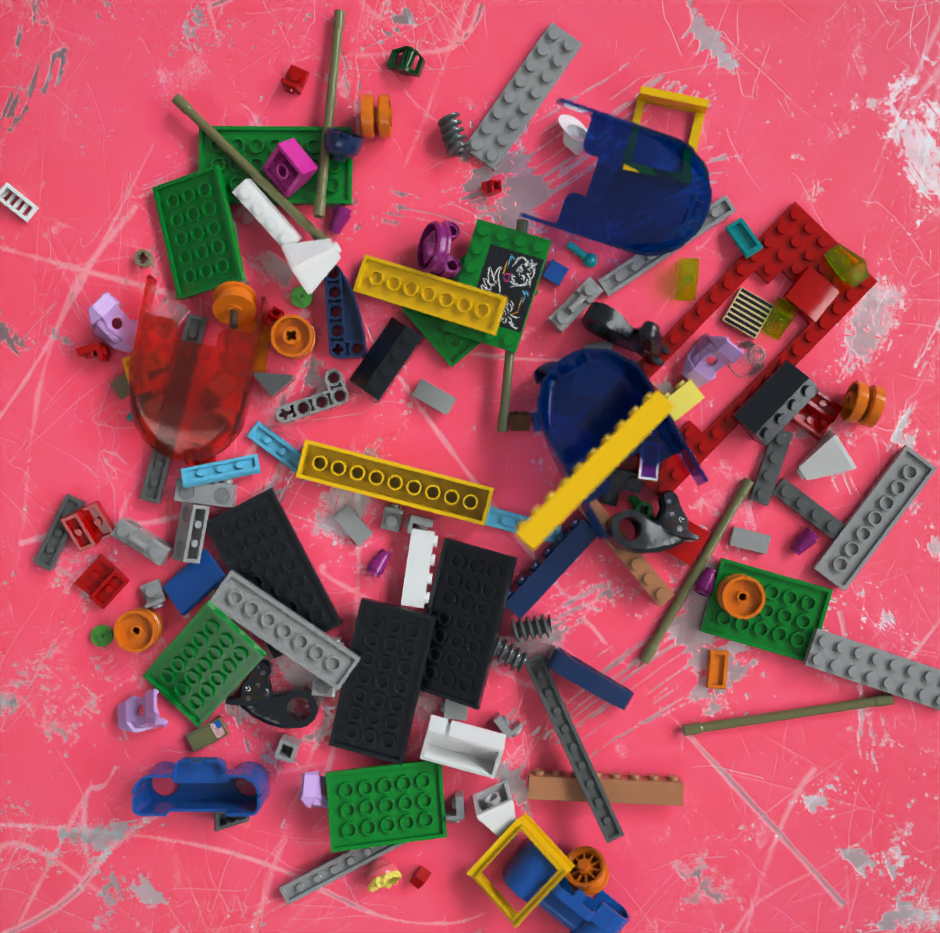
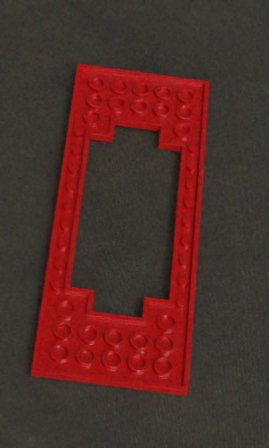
M796 202L758 239L763 249L748 259H745L742 255L664 335L663 345L670 350V354L660 353L659 357L665 363L753 272L766 284H769L780 272L794 283L803 270L809 266L827 279L839 293L816 322H811L799 309L795 310L808 325L704 432L688 420L675 433L662 420L642 440L661 444L658 481H643L657 496L667 490L674 492L739 425L732 415L785 360L796 366L878 282ZM642 358L581 423L600 441L608 434L612 436L616 432L614 428L622 420L626 422L630 418L628 413L635 406L640 408L644 404L642 399L649 392L654 394L658 390L649 379L662 366L659 367ZM641 442L622 460L631 471L638 472Z

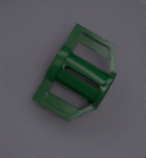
M403 46L392 50L387 68L404 76L420 78L425 60L415 48ZM402 53L399 64L395 65L398 54ZM418 56L419 60L417 62L415 70H413L412 66L415 57Z
M635 493L627 497L632 504L633 510L651 520H655L652 515V506L648 502L641 501Z

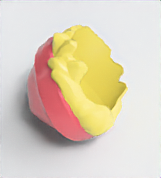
M377 858L370 863L364 880L367 890L375 892L384 886L390 889L392 884L396 885L402 875L394 863L383 858Z

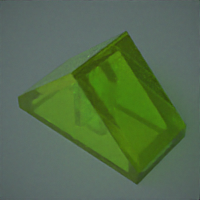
M778 297L761 332L779 340L793 321L795 308L788 301Z

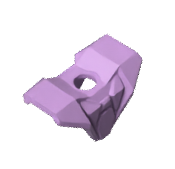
M103 292L102 296L93 305L88 307L92 330L97 337L103 339L112 348L133 353L148 335L137 320H130L120 309L119 304L121 302L108 292ZM114 318H118L122 323L119 329H115L112 326Z
M703 334L688 353L681 374L686 379H691L695 386L700 388L715 379L716 372L726 364H734L744 354V351L733 344L727 336ZM710 356L717 358L712 364L706 362V359Z
M147 689L144 696L137 697L133 695L118 704L119 729L138 733L167 726L168 720L159 717V711L157 710V694L159 690ZM143 705L144 710L142 715L140 716L139 709L140 706Z
M319 771L303 773L301 775L302 790L299 797L300 801L309 809H328L327 796L323 794L326 776H320Z

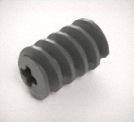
M459 112L450 113L438 121V126L441 128L440 133L443 135L442 140L445 142L444 147L447 150L446 155L452 158L461 157L470 152V150L464 149L469 145L468 142H462V140L467 138L466 135H460L464 131V127H458V125L462 124V120H456L460 116Z
M541 614L540 620L534 615L532 621L526 616L525 622L518 618L517 623H515L513 618L511 619L513 635L517 642H520L521 636H523L525 641H528L529 635L532 640H535L536 634H538L540 639H543L544 633H546L548 638L551 637L550 614H548L547 619Z
M498 635L493 658L497 655L498 663L505 660L503 666L506 667L508 664H511L510 671L517 668L518 673L526 662L528 653L523 652L521 654L522 649L520 647L514 650L515 644L512 643L508 646L509 641L505 639L501 642L502 636Z

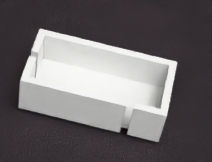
M431 714L419 759L494 779L504 751L506 734L454 720L450 723L447 718Z

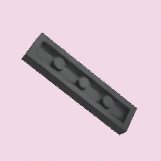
M781 430L766 446L748 500L766 506L769 505L793 433Z
M781 478L775 486L772 495L830 539L834 540L845 525L785 478Z
M66 494L33 563L47 570H54L70 537L60 519L84 507L86 501L74 495Z

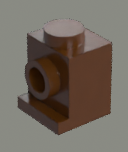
M509 412L510 431L530 430L529 412Z

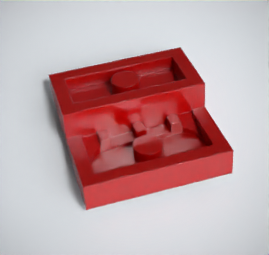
M807 266L783 297L795 309H799L811 322H816L838 295L839 291L822 275Z
M819 391L798 412L791 422L818 441L823 437L829 425L836 420L843 407Z
M99 500L60 519L80 552L112 537L111 533L115 528Z
M689 521L690 532L700 536V540L693 542L684 541L665 551L692 566L711 533Z
M100 554L74 584L89 595V599L105 609L130 580L111 561Z

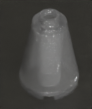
M749 340L737 342L735 345L739 349H743L744 354L734 364H727L728 368L737 377H755L764 368L767 359L766 349Z

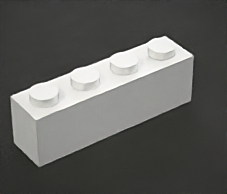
M245 179L232 192L280 246L297 243L304 239L251 179Z
M412 528L401 605L424 608L425 603H429L430 592H427V585L432 583L433 573H429L430 565L434 566L436 556L432 554L433 547H437L438 536L435 535L434 530Z

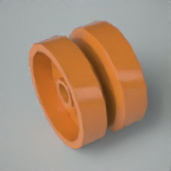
M362 94L361 124L364 139L375 137L376 126H378L380 138H391L393 109L390 94H380L377 100V107L373 94Z
M298 315L281 317L274 323L271 329L270 338L273 347L278 353L289 359L299 360L306 358L313 352L316 346L317 335L315 329L306 319ZM293 335L297 336L296 340L292 339Z
M854 380L848 387L843 399L842 420L849 423H856L858 421L861 426L874 427L884 410L886 402L885 388L875 384L868 386L866 382Z
M733 573L726 576L720 581L716 589V598L719 606L725 612L738 619H749L756 616L765 604V592L762 585L757 580L744 574Z
M143 606L129 610L119 616L115 622L113 630L115 641L125 651L132 653L142 652L156 644L162 637L164 630L163 620L159 613L152 610V608L145 609Z

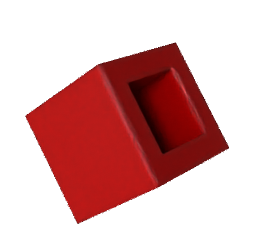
M491 179L481 183L483 197L493 196L502 192L501 180Z
M273 306L268 312L264 323L273 327L274 323L283 317L284 312Z
M419 866L409 882L419 889L426 883L432 873L424 866Z

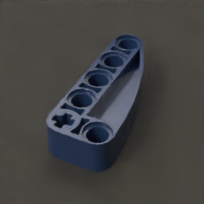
M335 265L332 270H337L338 276L332 279L329 278L328 273L324 278L329 352L337 360L361 359L366 356L368 351L361 310L350 283L339 266ZM333 289H339L340 291L339 296L336 298H332L330 295ZM335 308L341 309V314L338 317L332 316V311ZM336 327L342 328L340 336L333 335V330ZM358 344L362 345L363 351L360 354H354V347ZM338 346L344 349L340 352V355L335 352V350H338Z
M556 645L553 646L545 659V665L552 671L625 710L634 695V692Z

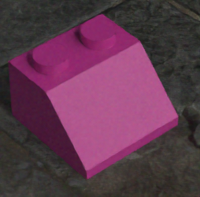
M292 138L277 144L262 169L287 199L311 180L318 167L299 143Z

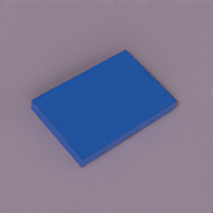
M204 548L200 564L188 563L163 586V589L180 614L185 616L224 581L226 575L210 552Z

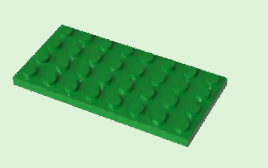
M212 126L280 193L281 191L262 168L278 143L294 138L318 169L311 180L287 198V200L293 205H314L323 127ZM333 127L341 129L343 132L353 133V127ZM199 128V170L213 165L221 167L229 205H243L232 192L245 179H251L274 205H279ZM330 154L326 205L353 206V158L345 159V162L334 160V155Z

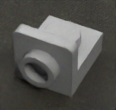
M390 503L389 506H384L381 529L400 532L404 509H400L401 505Z
M412 514L411 518L407 517L404 528L408 529L407 534H411L414 524H417V528L428 530V527H433L434 519Z
M160 578L140 586L147 603L144 605L145 609L149 607L152 610L164 606L162 602L168 600Z
M498 712L493 716V721L503 734H506L507 739L511 736L516 737L522 731L523 725L520 720L510 727L512 723L505 714L502 716Z
M463 790L455 791V797L452 798L453 810L445 811L446 821L450 820V822L456 823L465 819Z

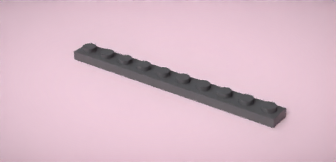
M188 313L140 496L142 500L161 503L209 320L207 318Z
M540 653L527 659L524 664L606 843L624 836V832L551 673L545 665L542 654Z

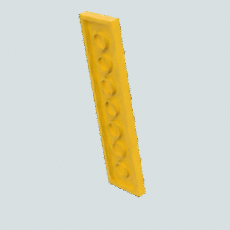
M366 254L364 255L353 291L494 336H496L508 300L506 296Z

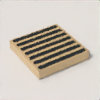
M740 287L721 321L754 340L761 331L774 305Z

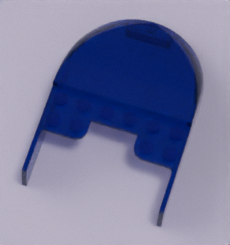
M561 97L556 99L555 104L590 116L591 120L583 142V148L587 154L598 157V161L586 196L578 193L568 194L556 223L521 212L519 214L520 217L643 256H658L673 252L684 246L685 243L698 233L709 213L712 188L710 186V174L707 166L693 147L669 134ZM623 165L632 167L638 172L623 170Z
M585 348L569 353L549 369L540 385L537 397L539 424L554 463L564 478L567 476L570 479L575 474L572 470L580 462L584 464L588 460L586 456L594 448L598 450L602 446L600 442L608 434L612 436L616 432L614 428L622 420L626 422L630 418L628 413L635 406L640 408L644 404L642 399L649 392L652 394L656 392L640 366L632 359L619 354L620 352L606 348ZM670 414L622 460L624 461L639 453L645 464L654 466L678 454L697 486L709 481ZM608 475L579 504L600 541H604L609 537L589 503L610 490L611 481Z

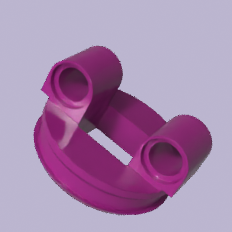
M447 220L441 223L432 221L425 227L417 252L418 266L421 271L449 280L460 271V261L453 256H449L451 243L460 235V228L456 223Z

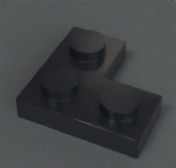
M615 467L603 479L597 501L616 507L621 489L640 494L643 481L637 480L638 472Z

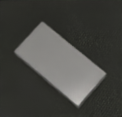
M347 505L334 517L358 546L374 534L350 505Z
M733 526L728 545L767 554L771 536Z

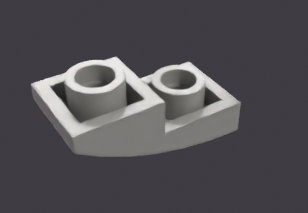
M420 379L412 394L417 399L445 415L449 414L457 400L454 396L437 388L425 379Z

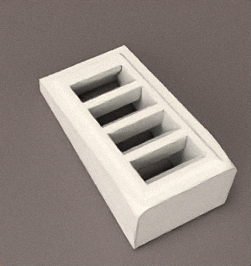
M6 182L0 189V202L28 223L40 209L9 183ZM10 191L14 192L7 201L4 199ZM16 196H19L20 198L12 206L10 203L15 199ZM24 200L26 203H25V204L23 205V207L18 211L16 208H17V207L21 204V202ZM30 205L32 209L24 216L22 213Z

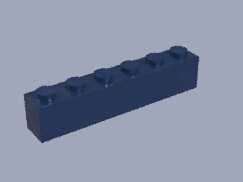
M580 516L574 517L569 521L568 527L556 535L555 542L543 549L542 555L530 563L528 570L517 577L515 584L509 590L506 607L520 619L599 535Z

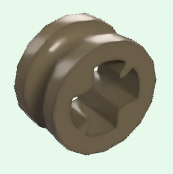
M140 249L135 253L134 261L140 267L148 268L153 264L154 257L147 250ZM143 254L148 257L147 262L144 261L145 263L140 260L141 256L144 257Z

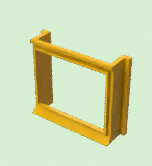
M641 86L621 171L684 183L687 186L691 185L693 178L691 174L704 116L710 100ZM644 103L695 113L682 173L631 163Z
M524 813L523 816L517 818L466 874L475 880L514 925L513 927L516 928L575 865L527 813ZM522 830L558 871L517 913L482 871Z

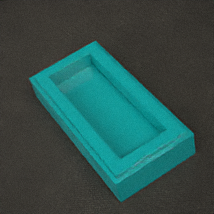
M742 217L725 227V231L745 259L763 249L762 244Z

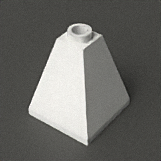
M330 238L290 243L281 246L291 270L308 295L317 288L341 259L339 255L342 252L337 241L332 242Z
M830 431L798 464L799 468L796 471L802 480L804 478L812 480L851 471L857 467L837 435Z
M507 779L472 795L478 820L498 837L516 820L514 802Z

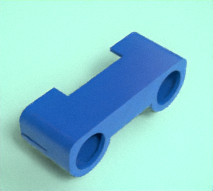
M183 757L176 764L163 761L154 765L134 785L132 790V810L138 816H167L170 812H226V816H254L260 811L269 796V775L262 765L253 761L243 762L234 769H227L226 762L220 757ZM152 778H171L174 783H179V788L171 795H162L154 789ZM236 778L249 780L255 786L257 794L245 795L241 793L236 786Z
M528 839L502 871V876L505 883L517 896L529 902L558 870L533 842ZM565 876L538 904L565 926L570 933H620L630 921L627 910L604 890H601L592 899L579 888L575 892Z

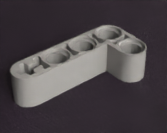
M336 369L328 370L324 376L327 391L278 407L275 413L277 420L283 423H292L347 404L350 394L343 374ZM333 373L339 375V380L336 383L330 382V376ZM339 391H343L345 398L343 401L338 402L336 394ZM321 397L327 400L323 408H320L317 403ZM303 403L308 405V411L305 414H302L299 409ZM284 410L287 412L295 411L296 413L287 415L288 419L282 417Z

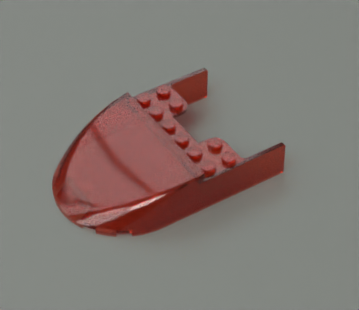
M147 274L134 347L131 350L129 401L131 416L140 436L158 453L181 461L204 460L227 449L237 436L240 435L245 425L268 300L265 296L261 297L254 333L224 329L218 335L216 346L178 340L179 326L174 319L151 315L157 280L152 275Z

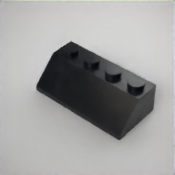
M392 317L350 378V381L381 402L424 340L423 336Z
M785 360L732 416L754 441L767 446L820 390L807 375L788 360Z

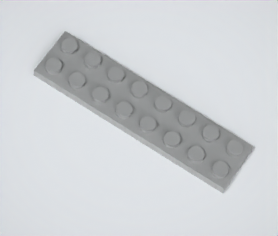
M551 22L468 140L469 145L464 149L470 150V155L495 171L578 54L583 43Z
M904 445L812 568L842 591H846L937 468L910 447Z
M233 570L229 572L210 599L225 615L336 690L340 689L361 659L359 655Z
M816 627L814 628L802 664L940 710V669Z

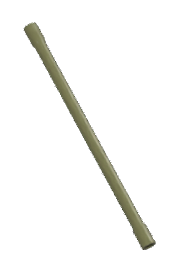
M341 9L334 10L316 198L314 200L313 217L320 219L325 218L330 153L324 145V134L327 127L333 128L342 34L346 12Z
M181 94L173 97L172 103L206 133L307 231L313 240L328 239L321 230L317 229L222 137Z
M518 219L516 230L527 233L528 220ZM506 350L497 432H508L509 407L515 353Z
M745 477L743 478L736 490L735 496L650 642L641 653L639 660L649 665L657 651V647L742 501L754 484L753 481Z
M888 693L868 698L702 723L682 724L684 736L735 727L868 707L888 706L894 704L892 694Z

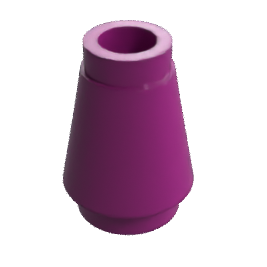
M338 204L334 208L329 230L340 235V232L351 218L352 210Z
M806 527L804 530H801L791 549L800 556L817 542L816 540L819 536Z
M381 549L367 564L366 571L379 578L381 574L383 575L391 554Z
M706 567L694 585V592L704 597L712 594L717 571Z

